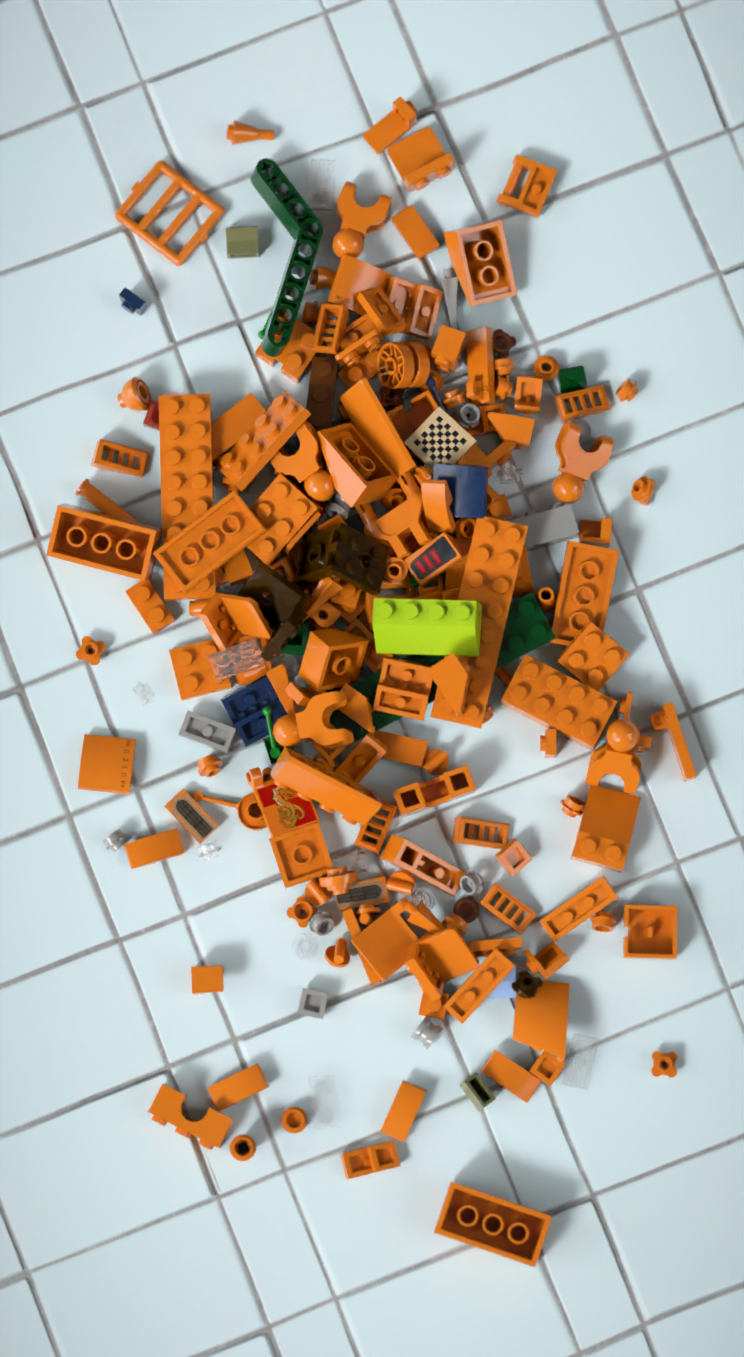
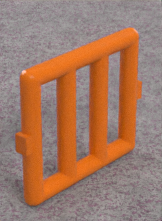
M159 160L140 183L137 181L131 188L132 193L116 211L115 218L176 266H182L199 244L203 245L209 238L207 234L224 215L225 208L167 163ZM163 173L173 182L138 224L127 214L158 176ZM183 188L193 197L158 239L147 229L177 192ZM200 203H202L213 212L179 254H177L167 244Z

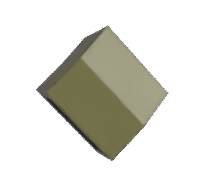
M258 226L226 227L228 259L259 257Z
M477 1072L459 1085L478 1111L496 1099ZM471 1080L487 1100L486 1103L482 1101L469 1082Z

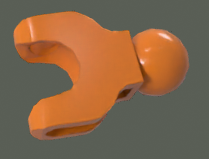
M349 181L345 182L337 200V213L342 221L341 231L335 235L332 241V248L336 256L341 259L343 254L358 258L361 255L367 235L378 231L385 225L391 208L392 197L382 194L375 205L369 208L361 207L354 199L356 184Z
M571 420L563 424L555 442V451L560 460L558 471L561 474L553 481L552 491L555 498L564 504H572L580 500L585 488L583 480L588 481L591 473L607 465L614 445L611 437L603 435L595 439L588 451H584L579 444L581 428Z
M305 421L296 430L300 441V448L297 453L290 455L281 447L270 459V462L277 472L295 476L299 483L304 482L306 494L312 500L325 502L334 495L336 489L330 472L323 470L326 466L322 461L323 452L316 435L317 431L308 421Z
M333 691L316 695L308 702L304 711L295 715H284L277 719L273 726V735L276 741L284 747H295L303 740L306 742L315 741L330 749L353 743L354 737L352 732L343 728L332 729L330 725V716L333 711L346 705V694Z
M618 719L609 726L607 730V744L591 753L586 778L587 785L598 786L602 776L616 774L624 781L623 792L635 795L640 780L642 763L633 751V748L639 741V730L634 722L627 719Z

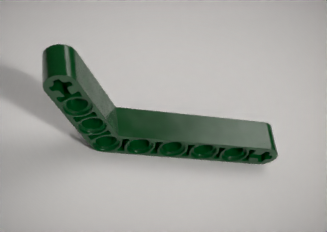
M264 158L257 163L251 175V183L294 239L262 341L264 353L270 357H277L282 354L290 340L321 241L323 225L279 166L273 160ZM305 231L312 233L313 236L308 235ZM299 252L305 254L307 257L301 256ZM292 274L298 275L300 279L295 278ZM285 295L292 297L293 300L287 299ZM278 317H283L287 322L281 321ZM275 335H280V336L278 337L277 342H275V337H274V336H275Z

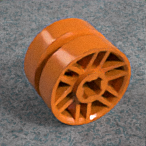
M418 341L385 343L377 355L378 377L381 383L388 389L418 388L423 386L430 372V359L426 348Z

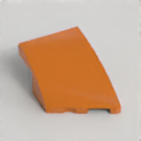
M542 981V986L537 988L533 998H523L516 992L513 1039L522 1044L530 1045L539 1052L545 1050L555 1055L560 1062H565L569 983Z

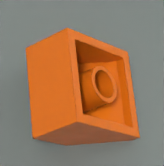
M332 628L310 631L298 676L315 691L340 688L346 683L351 686L358 681L369 640Z
M452 653L427 669V671L459 718L464 712L470 677L467 673L471 669L462 655L457 658Z

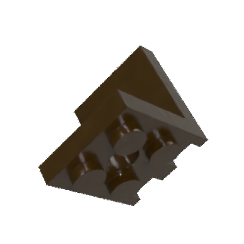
M342 522L306 535L303 538L294 583L305 586L334 575L373 596L380 594L389 547ZM359 555L364 559V567L361 565Z
M264 562L260 563L236 595L253 598L258 603L264 618L269 622L270 628L274 630L260 657L269 662L274 654L279 656L283 652L289 639L295 637L301 628V624L308 616L305 610L312 600L311 596ZM262 593H271L274 597V600H266L263 597Z

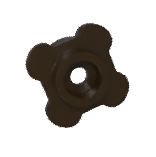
M521 971L517 981L512 983V990L523 998H533L537 988L542 986V979L529 975L528 971Z

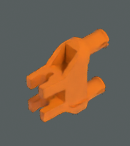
M411 472L403 474L405 479L401 476L397 479V482L407 496L406 501L381 518L377 517L370 502L362 504L363 507H360V505L355 507L365 525V535L390 543L398 558H403V560L413 554L405 540L406 538L414 534L419 545H426L433 540L426 527L422 492Z

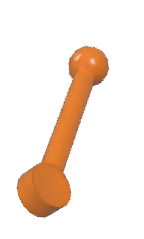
M200 791L193 793V799L197 802L204 800L233 807L236 810L239 802L235 803L205 796Z

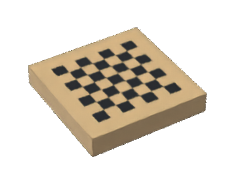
M438 407L404 442V445L433 471V464L437 462L456 464L477 441L441 407Z

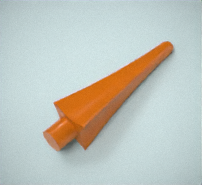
M333 575L319 581L311 596L312 600L305 610L308 614L306 619L327 600L343 589L338 583L341 580L340 578Z
M410 900L403 906V909L410 913L407 921L433 934L446 929L422 900L417 906Z

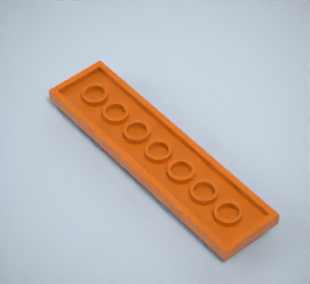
M210 394L158 396L162 544H165L214 506ZM163 567L165 601L211 599L216 593V571L188 593L184 594Z
M485 516L484 519L477 518L458 600H473L482 604L480 657L462 656L471 669L467 673L470 677V683L463 715L458 718L437 686L431 718L482 729L528 526Z

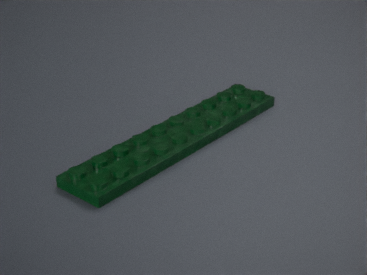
M533 592L511 602L496 669L556 639ZM409 655L402 660L433 666L443 660L444 656ZM382 670L351 685V687L368 698L372 706H374ZM434 680L428 704L434 702L437 685ZM338 709L333 711L330 716V723L336 729L343 728L353 733V743L364 738L368 733L366 729ZM376 710L372 712L375 731L404 717Z

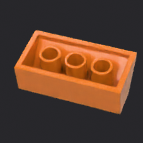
M366 377L361 379L339 397L340 406L337 409L343 420L348 419L398 478L401 476L405 479L403 474L411 472L414 477V474H416L415 462ZM397 480L395 481L392 487H395L399 484Z
M284 747L270 772L272 778L275 779V785L285 790H288L290 787L298 791L296 795L308 802L314 799L320 803L319 807L332 814L334 810L343 814L342 819L353 825H356L357 822L365 825L382 806V802L375 792L288 747Z

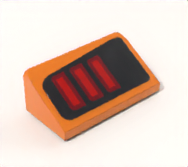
M444 532L405 558L404 561L417 582L422 586L463 557L453 537Z

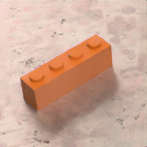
M249 393L211 423L213 466L220 463L221 458L233 449L239 438L246 434L255 424L256 419L266 412L252 393Z

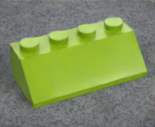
M374 598L372 626L376 653L449 656L454 653L455 656L480 657L482 604L473 600Z

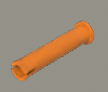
M88 478L81 483L75 492L76 496L81 495L104 514L141 523L91 485Z

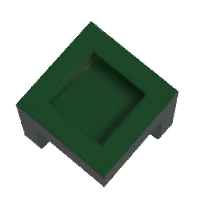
M309 617L301 624V628L295 637L289 639L287 646L281 654L304 655L309 636Z

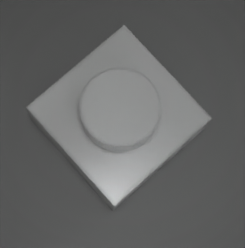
M303 988L297 1014L323 1019L329 993Z

